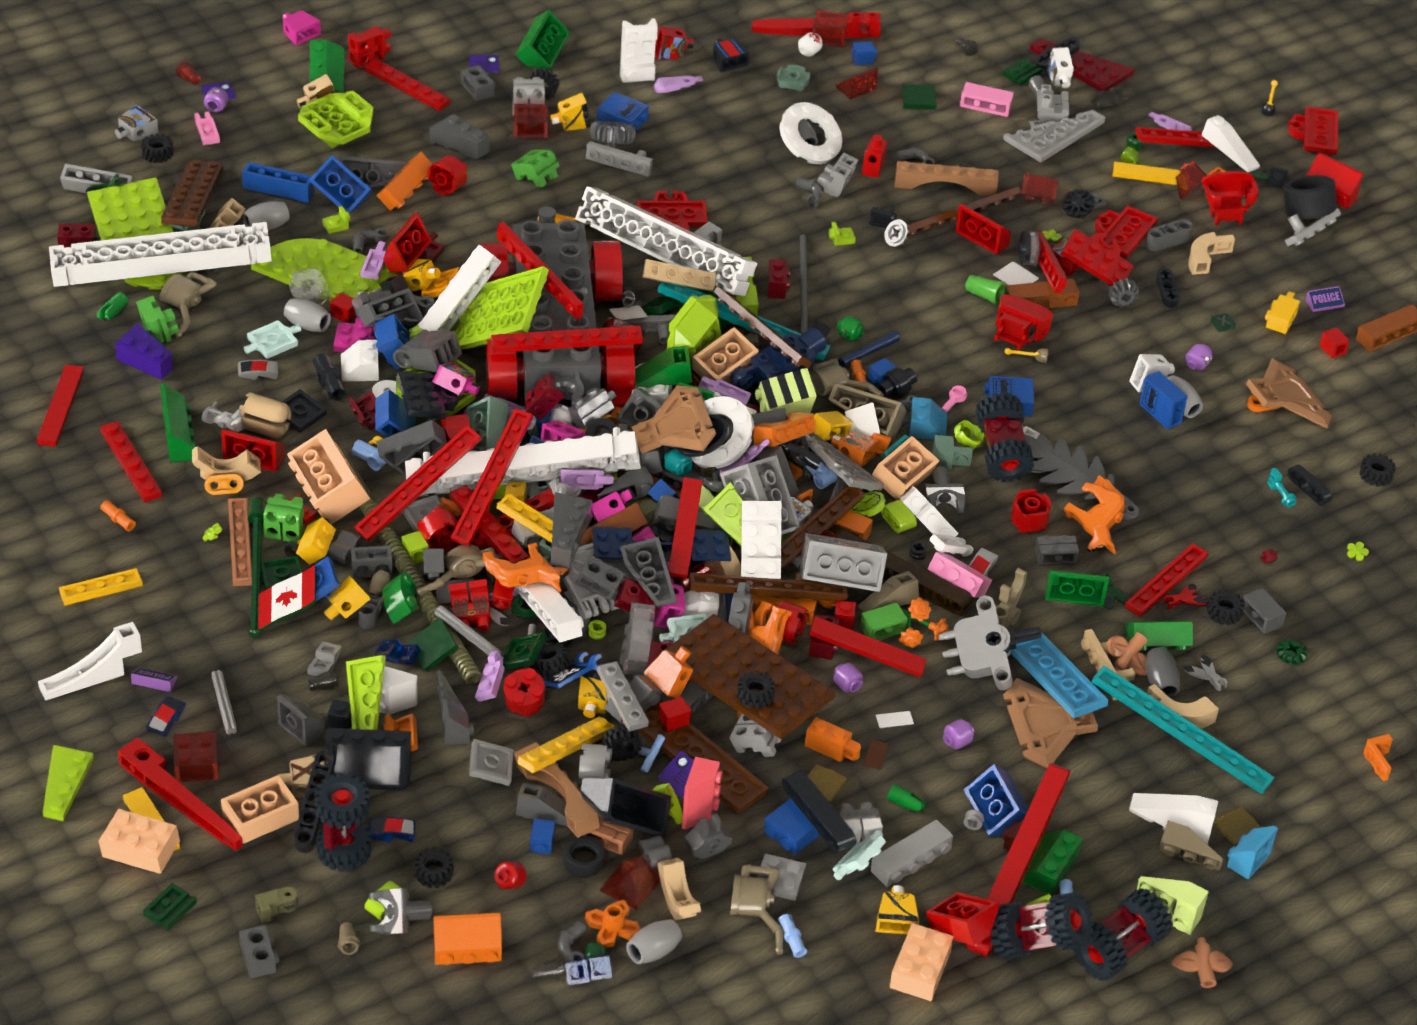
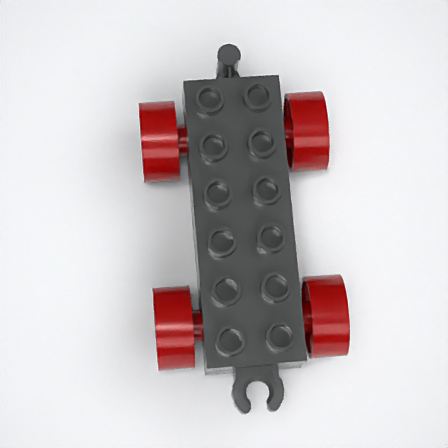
M546 206L539 209V222L526 221L523 224H513L512 231L583 302V317L576 320L543 286L541 297L538 300L536 312L532 317L528 332L596 328L594 302H616L622 299L623 274L620 241H592L591 260H589L584 223H576L572 220H563L555 223L556 210L552 207ZM503 243L479 244L501 261V264L487 282L527 271L526 267L513 254L512 261L508 262L507 247ZM581 288H587L588 293L585 294L584 292L580 291ZM486 339L487 394L495 398L500 397L508 401H517V382H523L524 395L526 396L529 391H532L537 386L539 380L545 378L549 373L555 377V388L564 393V397L561 400H571V406L573 405L572 402L577 398L587 396V391L595 387L600 389V380H602L603 389L606 390L607 394L612 390L613 392L631 391L632 395V390H635L634 345L602 346V355L599 353V346L521 351V357H517L516 352L493 353L491 339ZM559 402L552 409H557Z

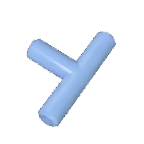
M659 734L651 749L641 747V751H638L639 755L646 756L641 767L643 773L649 772L665 740L663 735Z

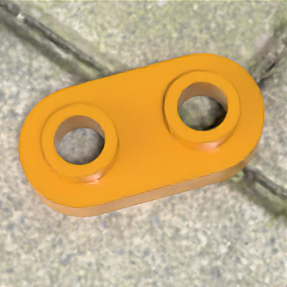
M237 474L214 475L206 479L204 486L205 490L211 495L232 494L241 491L243 480ZM232 480L237 481V486L234 488L230 486V481ZM212 482L218 483L216 489L211 488L210 484Z

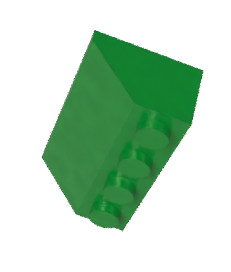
M547 10L535 18L516 55L526 66L543 68L544 70L548 68L550 70L570 32L550 10Z
M162 383L160 388L170 462L192 460V449L195 448V441H191V439H194L193 428H189L192 426L191 415H187L190 414L189 403H185L183 394Z

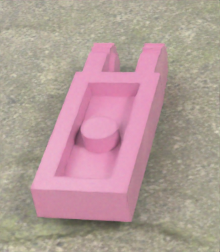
M209 111L205 112V118L203 119L200 118L199 113H195V122L203 145L220 143L217 128Z

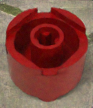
M446 155L428 168V181L432 182V188L438 194L444 196L452 194L465 185L467 181V165L456 157Z
M1026 489L1018 492L1017 496L1014 497L1011 521L1018 528L1019 532H1037L1047 528L1051 500L1046 494L1043 493L1041 495L1037 493L1038 490Z
M436 507L418 522L419 531L429 545V549H443L445 552H449L459 545V543L451 540V536L458 524L456 517L451 511L442 509V507Z
M784 601L781 605L777 604L776 607L789 610L792 614L786 621L782 642L796 646L799 641L795 639L798 635L802 636L806 626L808 615L804 613L808 609Z
M534 669L516 670L505 678L504 697L509 711L520 714L523 717H528L542 709L546 699L545 684L542 677Z

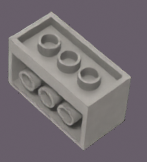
M777 455L720 473L724 488L731 482L742 501H781V535L800 528Z
M805 533L798 571L802 579L880 592L887 552L881 545Z

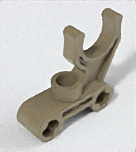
M1017 568L1015 572V579L1011 587L1005 584L1001 586L998 598L1001 603L995 606L999 624L1005 628L1010 624L1014 625L1021 614V609L1017 608L1016 605L1025 586L1027 572L1020 568Z

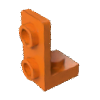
M1389 734L1368 739L1364 749L1365 758L1372 764L1375 773L1380 776L1382 781L1388 780L1391 766L1383 756L1389 753L1393 741Z

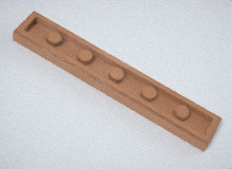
M248 498L228 499L233 587L251 586L252 560Z

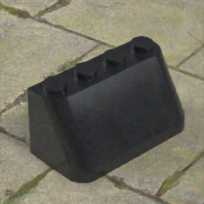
M327 728L326 750L330 751L334 756L335 770L333 775L335 777H339V773H343V777L353 774V779L358 776L361 778V782L365 781L369 789L404 790L409 786L412 762L411 731Z
M614 778L582 779V798L605 822L651 836H661L665 833L671 796Z

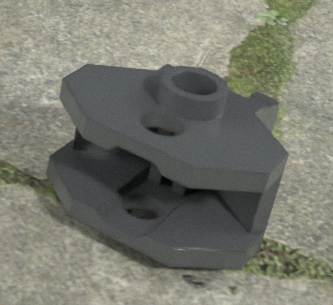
M715 813L711 815L710 820L706 818L699 819V823L695 825V828L685 836L684 842L692 847V855L694 857L704 859L723 852L732 844V837L724 824L721 823L718 814Z

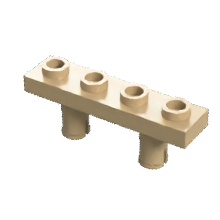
M646 259L642 278L713 292L716 273Z
M1092 629L1084 631L1081 646L1084 651L1086 650L1090 663L1095 666L1097 673L1103 666H1106L1127 681L1135 680L1133 668L1118 671L1114 669L1107 656L1109 653L1107 642L1100 643Z

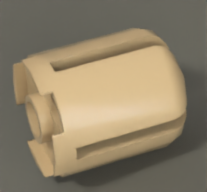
M249 392L245 396H248V399L244 406L240 405L239 407L241 409L240 417H242L244 430L273 439L282 437L290 425L289 422L285 421L286 419L291 420L290 407L286 403Z

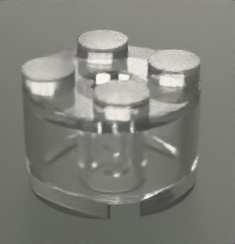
M304 269L293 273L290 281V291L294 299L310 300L320 306H323L326 300L328 301L330 290L324 276L318 269Z

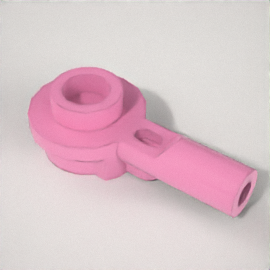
M954 386L949 392L950 399L941 409L947 413L956 402H964L967 399L966 389L962 386Z

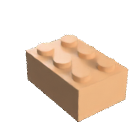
M733 327L693 356L692 369L701 378L705 376L712 380L720 379L730 383L732 382L730 375L734 369L739 366L748 368L750 359L758 354L759 350Z
M911 436L877 465L872 476L884 484L883 489L895 500H900L912 486L916 487L925 480L932 470L936 468L940 460Z
M279 775L221 799L222 816L242 837L243 844L299 819L298 802Z
M118 809L101 836L99 845L102 857L161 874L177 848L180 838L177 825Z
M912 923L893 968L890 988L932 1001L950 956L954 936Z

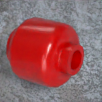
M517 861L502 862L495 870V881L503 889H518L522 887L527 878L525 867Z

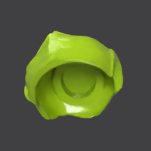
M963 420L954 427L955 438L962 447L974 450L985 439L984 432L982 433L978 426L973 425L968 420Z

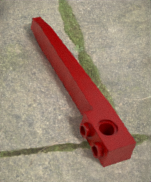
M880 12L848 13V18H791L752 21V32L773 35L805 36L807 33L812 32L820 37L880 38L881 29Z
M137 737L118 750L119 764L144 786L223 844L236 851L243 846L242 837L225 820L166 771L165 758L152 750L148 743H144Z

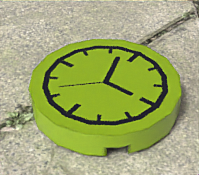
M867 492L864 499L850 511L862 516L872 517L885 507V497L881 492Z

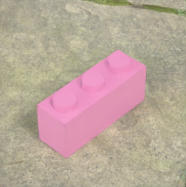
M966 82L961 95L960 107L1008 117L1012 107L1014 92Z
M935 552L928 567L929 571L968 591L973 597L985 596L992 582V579L946 552Z

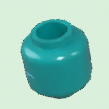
M672 449L665 454L664 467L669 472L680 476L682 474L686 475L691 471L693 466L691 457L680 454L676 449Z

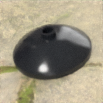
M708 414L713 424L709 429L714 428L716 435L704 451L675 447V449L680 454L688 457H700L714 452L725 442L729 434V426L726 420L721 416Z

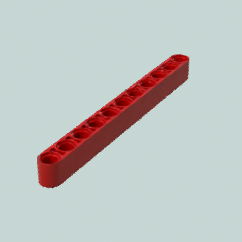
M1052 763L1049 764L987 898L988 900L999 902V905L1013 903L1070 776L1069 769ZM992 936L986 937L982 940V943L975 946L967 944V949L988 957L993 947L990 942Z

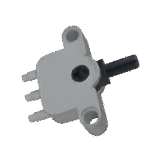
M982 596L977 600L978 616L962 619L955 624L954 630L939 634V640L955 638L957 648L944 651L943 657L959 655L961 661L960 666L952 667L946 671L948 676L965 673L966 676L972 679L993 675L996 687L1004 691L1013 685L1008 662L1011 650L1017 649L1016 644L1041 638L1040 627H1034L1013 632L1012 628L1006 629L999 624L994 600L990 596ZM985 606H990L987 610L982 609ZM1002 676L1007 677V679L1005 680H999V678Z

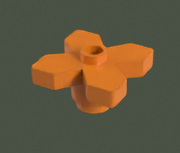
M625 900L612 903L606 907L604 912L594 909L585 913V920L589 927L600 930L597 934V942L606 948L615 945L617 936L630 940L641 929L637 921L627 919L630 908Z

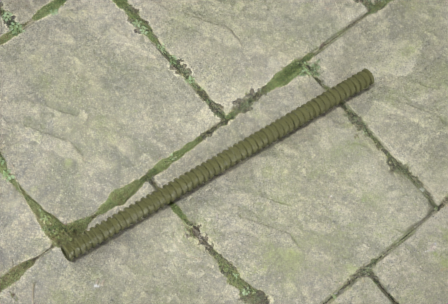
M339 446L370 497V500L359 506L366 517L378 504L344 448ZM388 524L377 534V537L383 546H391L392 562L398 572L401 574L406 571L413 578L416 586L414 597L431 625L439 619L434 612L440 605L431 591L418 595L416 589L427 584L393 528ZM444 622L459 647L449 655L466 684L472 685L477 683L481 679L482 674L455 630Z

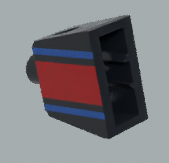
M719 38L713 46V59L719 71L724 72L748 66L749 51L735 39L724 41Z

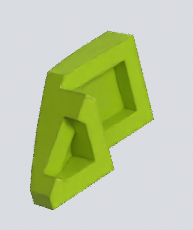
M670 783L657 785L653 791L671 796L668 815L673 817L676 824H680L683 814Z

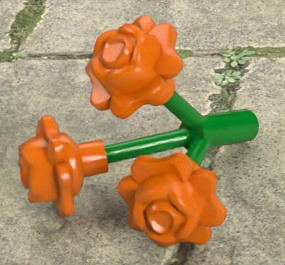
M920 597L916 600H911V606L908 608L909 612L901 608L908 618L906 632H901V637L899 638V642L904 647L914 648L916 645L921 644V639L923 638V635L919 634V630L912 628V621L928 626V629L933 630L934 640L936 641L939 640V634L949 631L950 626L946 624V618H942L937 623L924 621V619L929 618L931 608L929 607V602L923 601Z

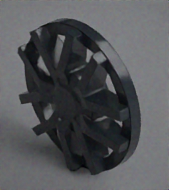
M1074 189V191H1069L1064 197L1062 207L1068 216L1081 218L1093 210L1094 198L1087 190Z

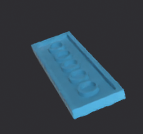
M1042 632L1041 638L1016 644L1017 649L1011 650V654L1073 718L1108 706V699Z

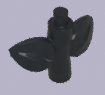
M804 436L796 438L792 442L788 441L787 443L777 445L781 446L783 452L802 467L809 466L816 470L822 459L809 451V446Z

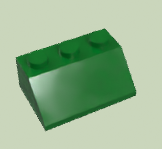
M310 40L309 83L327 74L333 84L334 92L344 93V47L328 40Z
M1048 570L1045 600L1103 607L1109 577Z
M1125 622L1129 641L1137 632L1148 639L1147 643L1140 650H1148V646L1166 649L1167 646H1175L1176 650L1187 649V646H1193V622Z
M1064 829L1044 833L1022 882L1052 896L1058 888L1059 882L1064 879L1080 855L1083 838Z

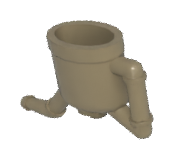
M190 271L185 277L181 274L173 275L165 283L160 293V301L181 310L183 323L179 328V332L175 333L176 338H180L192 322L188 309L199 304L201 294L213 289L217 284L211 278L200 275L196 271ZM193 280L199 281V282H201V283H203V284H205V285L201 286L199 283H197V282H195V281H193Z
M828 359V361L818 364L814 363L813 369L809 371L814 389L820 396L831 394L835 383L852 388L865 389V391L869 390L875 395L884 396L882 391H879L869 382L849 380V371L841 367L837 359Z
M461 545L452 549L444 558V565L448 571L440 578H437L436 581L416 589L418 595H423L422 593L443 587L452 577L466 579L477 575L485 567L483 553L492 551L494 558L499 559L495 554V550L493 548L480 550L475 545H470V547Z
M744 865L741 869V875L734 874L730 914L761 917L775 934L776 954L782 955L784 938L782 926L766 911L770 903H774L775 895L771 894V889L780 875V870L772 868V866ZM750 874H756V875H765V876H769V877H768V879L766 880V879H764V878L749 877V876H750Z

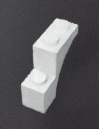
M914 486L900 498L932 534L957 536L959 534Z

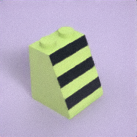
M807 368L763 380L755 392L756 400L760 404V412L786 408V415L792 412L810 413L817 397Z

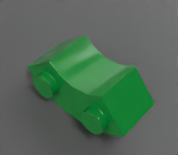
M406 571L392 579L383 588L384 606L393 624L419 609L414 597V590L416 588L414 580Z

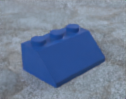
M333 155L309 179L310 183L338 207L343 206L349 214L359 208L372 194L371 188Z
M993 764L964 789L974 810H978L984 815L983 826L990 837L1019 830L1029 809L1008 771Z

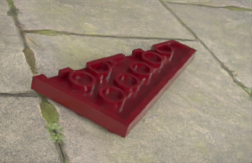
M1040 38L1030 44V50L1039 55L1057 44ZM1081 51L1070 56L1073 65L1072 75L1103 94L1133 76L1135 72L1133 68Z

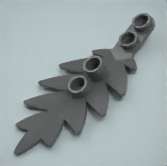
M1042 433L1039 434L1037 439L1024 434L1025 441L1031 447L1033 458L1040 459L1034 462L1032 471H1054L1040 479L1039 483L1060 484L1071 482L1057 490V494L1077 495L1090 493L1082 491L1085 483L1094 484L1099 475L1106 479L1103 465L1098 456H1095L1088 469L1087 457L1081 445H1078L1071 458L1069 448L1063 438H1059L1053 449L1049 440ZM1110 474L1107 479L1114 486V476ZM1090 493L1084 499L1094 500L1097 498L1094 494ZM1122 494L1125 502L1123 519L1133 520L1138 516L1139 509Z

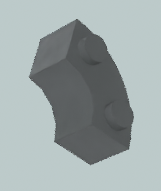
M636 675L629 683L644 712L659 702L663 691L647 676ZM610 697L604 708L621 723L623 720Z

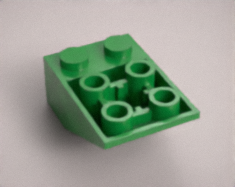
M688 346L669 348L635 369L636 388H650L659 384L664 386L679 384V382L685 384L692 383Z

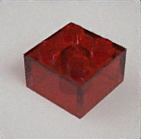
M216 731L173 734L176 780L178 782L218 779Z

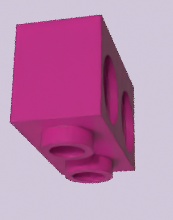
M554 420L542 424L541 440L544 442L563 441L566 438L580 439L585 436L586 432L560 420Z

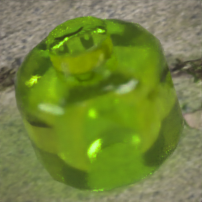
M1127 147L1121 154L1120 159L1124 163L1136 164L1139 160V153L1134 148Z

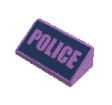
M1338 286L1307 292L1305 301L1312 312L1345 307L1341 289Z
M140 667L131 674L132 684L168 692L172 691L178 675Z

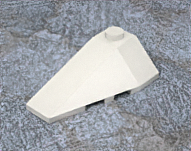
M1217 115L1207 119L1202 136L1248 173L1260 168L1257 160L1233 127L1223 117Z
M1133 793L1129 811L1149 822L1160 824L1163 826V830H1165L1168 820L1187 826L1208 844L1218 801L1196 795Z

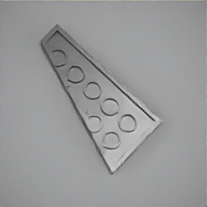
M1094 110L1076 114L1074 118L1068 119L1065 117L1056 123L1055 121H1050L1032 126L1027 131L1021 129L1016 134H1004L1003 140L1042 163L1105 123V117Z
M814 433L804 436L809 448L848 486L859 488L860 490L866 489L871 492L873 490H882L884 486L882 482L827 441H824Z

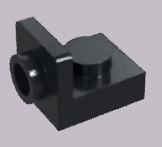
M891 206L889 211L872 207L869 225L887 228L892 221L896 220L895 206Z

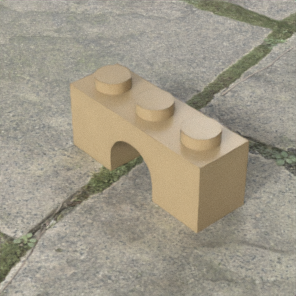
M231 198L219 210L209 228L233 226L241 218L245 208Z

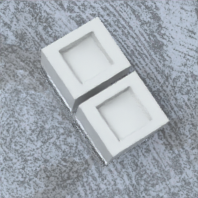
M871 802L861 804L858 810H853L851 804L841 805L840 816L853 830L857 843L860 842V838L862 841L866 840L877 829L882 832L883 827L878 808L874 809Z

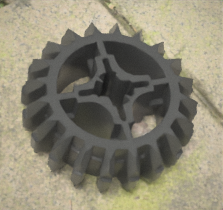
M596 121L591 124L590 137L595 141L604 143L630 144L634 142L636 132L635 127L627 123Z

